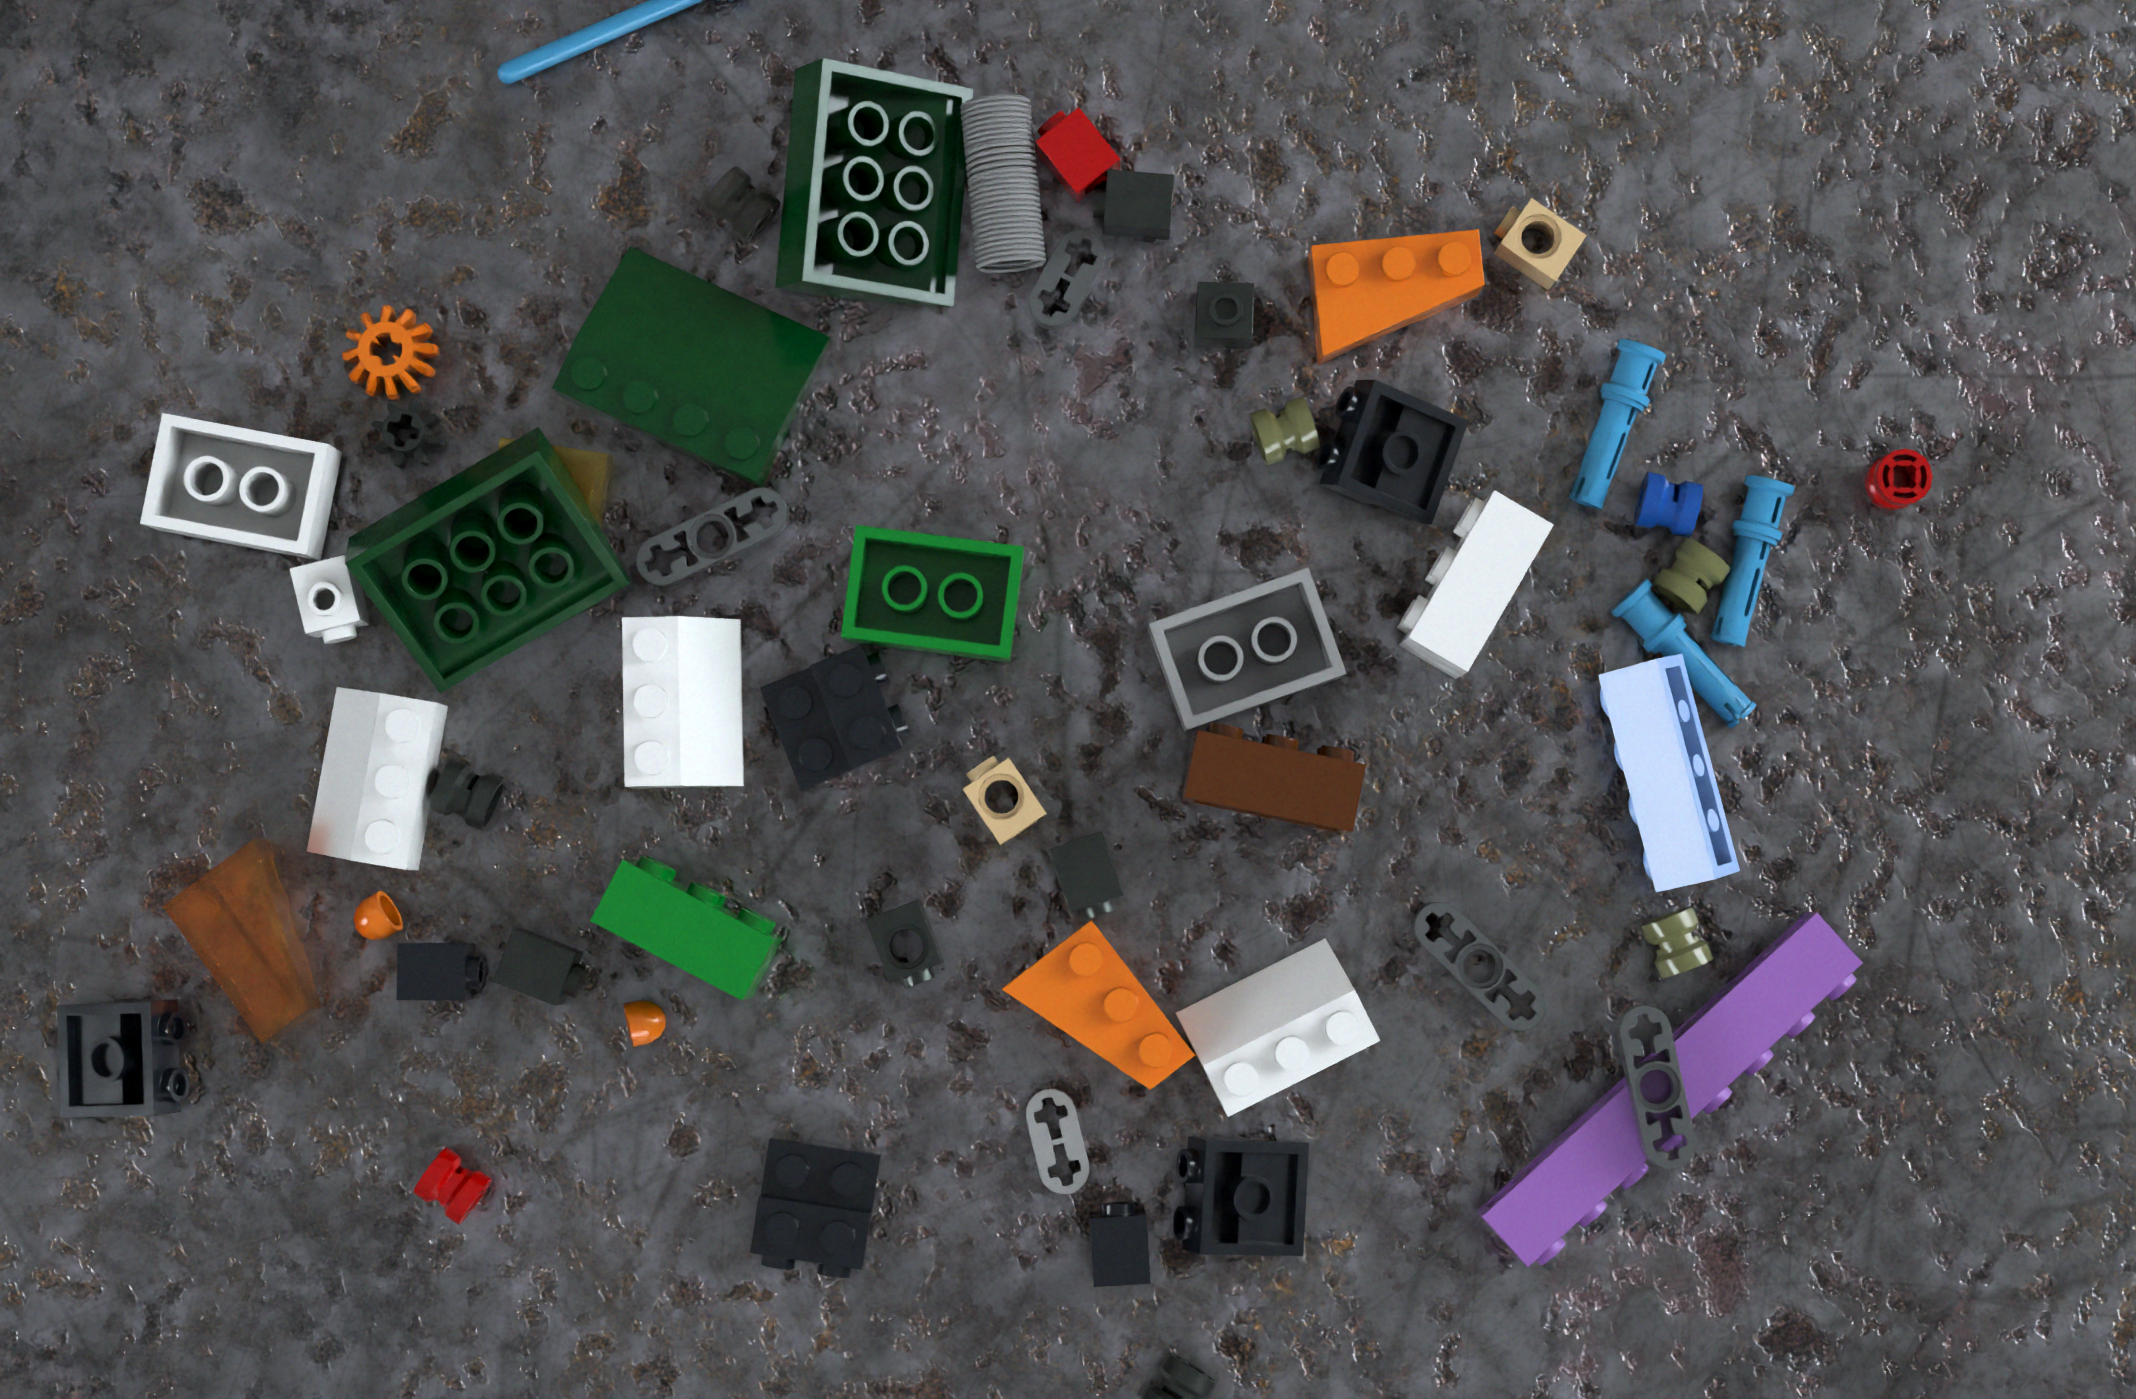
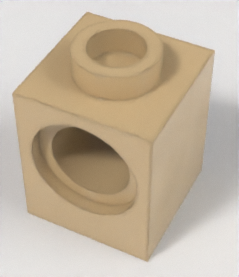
M1531 198L1522 212L1512 206L1494 232L1495 235L1502 239L1494 254L1549 290L1587 235ZM1529 229L1543 232L1549 241V250L1542 254L1528 251L1522 243V232Z
M993 755L966 774L972 783L962 790L1001 846L1047 815L1010 758L999 764ZM999 781L1011 783L1018 791L1016 806L1011 811L1003 814L993 812L986 803L987 790L992 784Z

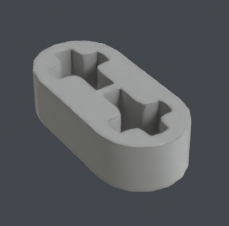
M1044 1088L1037 1091L1030 1098L1026 1108V1121L1039 1175L1044 1185L1051 1191L1058 1194H1071L1079 1190L1086 1183L1089 1175V1160L1076 1107L1072 1098L1065 1091L1058 1088ZM1053 1097L1056 1106H1066L1067 1114L1059 1118L1062 1136L1051 1138L1048 1123L1046 1121L1037 1122L1035 1118V1112L1043 1108L1042 1100L1045 1098ZM1064 1143L1069 1161L1079 1160L1081 1169L1073 1172V1181L1065 1184L1062 1183L1059 1175L1050 1176L1048 1172V1167L1056 1164L1054 1145Z

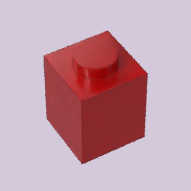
M1079 107L1068 116L1064 111L1056 113L1043 123L1037 131L1041 137L1035 141L1036 154L1076 204L1093 192L1095 185H1102L1107 181L1108 169L1120 170V157Z

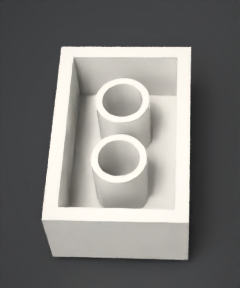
M162 413L140 524L158 531L321 561L342 452L326 443Z
M1495 490L1484 501L1476 497L1472 504L1468 505L1453 530V533L1461 537L1455 549L1447 546L1444 552L1441 551L1425 578V581L1433 585L1427 597L1424 598L1418 595L1415 600L1413 599L1401 618L1397 629L1405 634L1398 646L1455 679L1467 673L1554 524Z

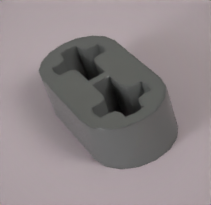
M1074 229L1066 233L1058 242L1032 288L1029 297L1030 314L1034 321L1042 328L1061 330L1069 326L1077 317L1101 274L1106 259L1105 246L1101 238L1094 232L1086 229ZM1083 242L1091 245L1090 256L1096 261L1093 265L1088 263L1081 264L1073 278L1066 274L1071 265V255L1066 250L1070 246L1079 249ZM1061 282L1068 285L1069 287L1063 298V304L1069 308L1065 314L1056 311L1052 317L1045 316L1043 314L1045 309L1044 303L1039 298L1043 294L1052 297Z

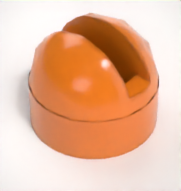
M378 891L364 899L355 910L353 918L355 929L365 938L382 940L403 928L402 918L396 905L383 891Z
M646 1000L623 1003L632 1047L650 1044L661 1036L666 1026V1016L659 1005Z

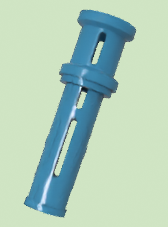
M1619 339L1617 349L1620 351L1616 366L1610 382L1603 383L1600 390L1602 393L1601 399L1604 400L1601 414L1582 460L1577 479L1568 496V499L1597 510L1603 509L1608 488L1616 472L1637 412L1643 413V410L1649 405L1650 399L1646 394L1657 365L1664 364L1666 359L1665 353L1629 339Z
M1755 475L1745 476L1744 485L1748 487L1742 513L1740 520L1733 521L1731 528L1734 531L1733 536L1737 538L1732 561L1729 566L1731 570L1725 580L1717 617L1709 637L1717 642L1743 648L1746 645L1749 624L1755 609L1771 546H1777V542H1780L1783 533L1778 530L1785 501L1787 497L1793 496L1795 487L1790 484Z
M1643 579L1612 607L1610 612L1615 618L1622 616L1644 639L1642 646L1647 652L1651 651L1653 654L1660 652L1663 657L1682 653L1690 685L1724 720L1726 726L1729 729L1733 728L1740 722L1738 720L1740 717L1744 719L1752 712L1756 704L1738 688L1684 630L1687 624L1684 622L1685 618L1680 612L1673 614L1651 591L1653 584L1649 579Z

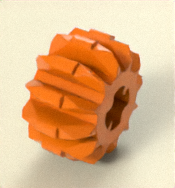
M390 305L382 306L380 322H377L368 312L362 313L360 315L361 322L367 328L363 334L355 329H348L346 332V337L358 344V348H351L342 352V359L344 361L357 364L348 375L351 381L355 384L367 381L365 392L373 398L380 395L385 388L386 394L391 401H399L402 395V384L413 394L417 395L422 391L421 386L415 379L418 373L428 378H433L436 370L427 363H424L423 360L434 358L440 354L437 345L424 343L433 333L431 326L427 323L415 326L416 314L410 309H405L396 318L395 311ZM393 342L402 349V354L400 358L393 355L396 362L389 365L380 358V352L382 349L388 352L389 349L386 345Z

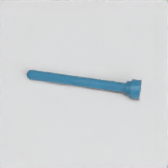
M647 0L502 63L497 70L498 78L505 84L515 83L704 0Z

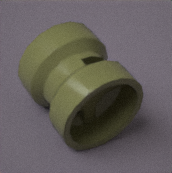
M1303 396L1287 401L1284 408L1278 410V415H1275L1266 408L1249 414L1253 433L1266 466L1283 461L1287 449L1291 452L1298 451L1302 454L1320 449L1316 427L1308 404Z
M1685 538L1675 551L1676 561L1671 568L1662 569L1652 584L1659 593L1673 604L1697 616L1708 601L1707 591L1712 585L1721 584L1731 569L1724 560L1710 549L1693 539Z
M1693 906L1665 914L1640 926L1646 942L1652 945L1659 944L1660 948L1656 950L1658 956L1655 960V965L1661 979L1686 972L1714 959L1708 943L1700 940L1698 934H1692V931L1697 928L1699 923Z

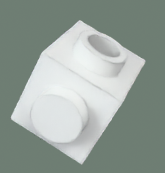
M345 555L290 568L305 634L316 638L323 637L324 644H333L356 638V628L371 625L362 586L345 564Z

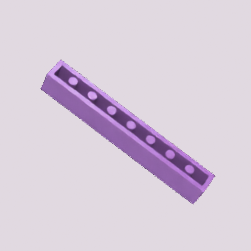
M1805 912L1672 1033L1691 1119L1702 1109L1706 1114H1709L1722 1105L1732 1094V1091L1728 1088L1730 1083L1743 1072L1751 1076L1759 1071L1773 1057L1774 1054L1769 1049L1784 1034L1790 1039L1798 1035L1814 1020L1815 1015L1811 1010L1826 996L1831 1001L1837 999L1856 982L1857 978L1852 973L1863 962L1817 912ZM1664 1050L1657 1054L1651 1052L1640 1063L1648 1060L1665 1061ZM1651 1070L1642 1077L1640 1092L1644 1099L1650 1103H1658L1668 1097L1671 1091V1081L1665 1072ZM1625 1076L1476 1211L1527 1267L1535 1261L1540 1265L1550 1261L1565 1246L1566 1243L1561 1238L1576 1223H1579L1582 1228L1589 1225L1606 1209L1607 1204L1603 1199L1618 1185L1624 1190L1629 1188L1648 1171L1649 1167L1645 1163L1647 1158L1640 1147ZM1676 1106L1662 1113H1645L1647 1122L1652 1119L1660 1121L1662 1138L1653 1141L1654 1149L1658 1150L1661 1147L1667 1152L1682 1141L1681 1135H1675L1669 1131L1666 1116H1678Z

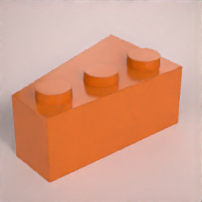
M1479 229L1311 245L1307 262L1318 366L1364 344L1367 345L1379 340L1383 336L1407 325L1415 324L1476 297L1485 285Z
M1092 920L1084 924L1002 988L1003 991L1149 1090L1195 1056Z

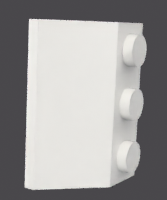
M684 616L622 617L625 787L647 789L744 786L741 620Z
M336 688L307 852L404 870H419L448 706L436 702L377 692Z
M1326 938L1176 1012L1196 1056L1228 1117L1380 1041L1354 987Z

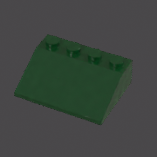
M821 58L795 69L775 288L826 297L945 308L954 306L966 174L965 160L967 159L964 153L965 143H963L964 132H962L960 106L967 100L972 99V88Z
M630 246L575 337L552 389L563 399L760 488L763 487L831 341V337Z
M539 427L349 537L345 564L439 693L444 692L630 584L627 574L569 470Z

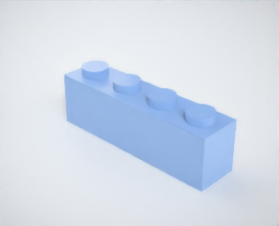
M1682 653L1599 674L1601 706L1605 714L1610 718L1616 740L1614 745L1615 759L1625 774L1630 793L1628 801L1629 812L1633 821L1639 827L1644 846V868L1647 875L1653 880L1656 893L1714 880L1740 871Z

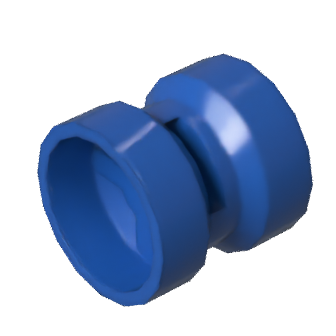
M1647 471L1636 502L1634 525L1652 529L1657 525L1668 527L1673 535L1690 538L1701 507L1703 485L1686 480L1680 484L1668 482L1664 475Z

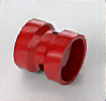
M1900 449L1894 450L1872 463L1866 472L1864 484L1866 493L1874 504L1882 509L1898 510L1925 497L1931 488L1933 475L1931 466L1924 456L1914 450Z
M445 1147L424 1172L413 1193L425 1202L438 1200L439 1204L444 1207L445 1216L460 1225L478 1204L493 1179L480 1170L470 1171L468 1168H462L461 1156Z

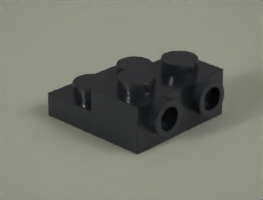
M1356 380L1354 387L1349 386L1345 388L1337 401L1335 414L1342 421L1335 440L1328 439L1318 454L1317 468L1323 471L1319 484L1365 504H1376L1418 523L1432 525L1469 420L1380 381Z
M859 645L814 663L805 670L760 687L802 792L905 751L901 738L911 734L899 704L891 707L887 705L881 686L890 683L878 652L867 655L865 647Z
M178 999L57 1005L60 1118L150 1116L181 1112V1101L185 1100L189 1093L190 1081L187 1072L180 1068L179 1045L187 1037L188 1024L184 1014L178 1011Z
M1188 1136L1187 1149L1179 1151L1176 1161L1177 1177L1181 1183H1186L1184 1206L1176 1208L1173 1218L1175 1236L1178 1240H1183L1182 1250L1200 1255L1303 1256L1309 1143L1301 1141Z
M771 1137L768 1144L761 1195L758 1198L750 1253L761 1254V1265L777 1269L794 1270L796 1260L818 1263L817 1273L830 1277L850 1278L851 1268L862 1270L867 1253L881 1154Z

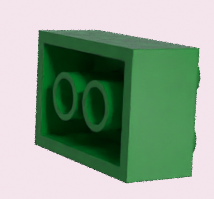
M856 525L841 631L842 639L845 642L1010 663L1025 555L1024 546Z
M641 855L638 862L622 860L590 921L742 1001L752 998L783 940V937L772 932L777 923L749 908H741L739 914L723 907L727 897L700 882L694 883L691 881L688 888L673 880L678 872L677 870L650 856L645 857Z

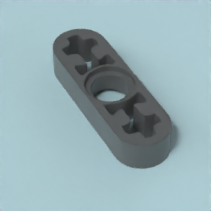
M760 487L743 493L643 542L636 555L638 572L647 582L657 587L667 588L681 583L779 536L785 530L789 521L787 504L776 491L769 488ZM762 499L767 506L776 504L778 511L771 515L773 525L764 529L759 522H753L743 527L749 538L739 542L738 530L726 515L737 509V517L741 521L755 513L753 503L757 500ZM710 522H718L724 525L729 535L727 545L717 553L702 551L697 542L699 530ZM686 533L688 547L699 559V562L689 566L688 557L684 555L670 563L672 573L664 576L659 570L649 571L648 564L655 560L653 551L661 547L669 554L682 549V545L676 538Z
M1431 902L1422 906L1417 911L1412 922V931L1416 941L1503 1026L1516 1031H1526L1534 1028L1542 1021L1546 1012V1000L1542 991L1456 907L1446 902ZM1447 913L1452 919L1447 928L1458 940H1462L1466 931L1473 937L1472 941L1462 945L1457 950L1452 962L1444 956V953L1450 951L1453 947L1441 937H1436L1430 941L1425 935L1430 928L1429 924L1425 921L1429 914L1441 917ZM1478 949L1488 952L1495 964L1492 976L1481 983L1468 979L1463 970L1465 957L1470 952ZM1506 970L1514 978L1506 982L1505 985L1516 995L1521 996L1529 992L1532 996L1527 1004L1532 1013L1527 1019L1521 1015H1516L1510 1019L1506 1013L1511 1005L1500 993L1496 992L1492 1001L1484 995L1486 991L1493 989L1501 982Z
M1643 1004L1633 1005L1620 1014L1616 1022L1615 1032L1640 1147L1644 1156L1651 1163L1665 1169H1676L1690 1161L1695 1152L1696 1139L1671 1025L1667 1016L1658 1008ZM1643 1014L1646 1022L1656 1023L1658 1026V1032L1649 1035L1651 1052L1657 1054L1664 1050L1666 1060H1648L1635 1067L1633 1056H1645L1641 1040L1630 1038L1629 1028L1637 1026L1636 1016ZM1651 1070L1665 1072L1671 1081V1091L1668 1097L1658 1103L1648 1102L1640 1092L1641 1079ZM1676 1106L1678 1116H1666L1669 1131L1672 1134L1682 1136V1144L1674 1146V1156L1667 1158L1664 1151L1654 1149L1653 1141L1662 1138L1660 1121L1652 1119L1647 1122L1645 1113H1662Z

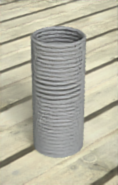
M987 95L967 100L960 106L962 132H964L963 143H965L964 153L965 158H967L965 163L967 164L966 171H968L966 174L968 177L970 214H972L973 245L975 247L974 252L976 253L974 255L976 258L975 263L977 264L976 269L985 273H1008L1030 270L1040 267L1046 262V253H1044L1045 248L1043 247L1045 242H1043L1044 237L1042 236L1044 232L1041 225L1042 215L1040 214L1041 204L1039 203L1040 193L1038 192L1039 182L1036 175L1038 172L1035 169L1037 167L1035 163L1036 157L1034 156L1036 151L1033 149L1035 143H1033L1031 101L1023 95Z

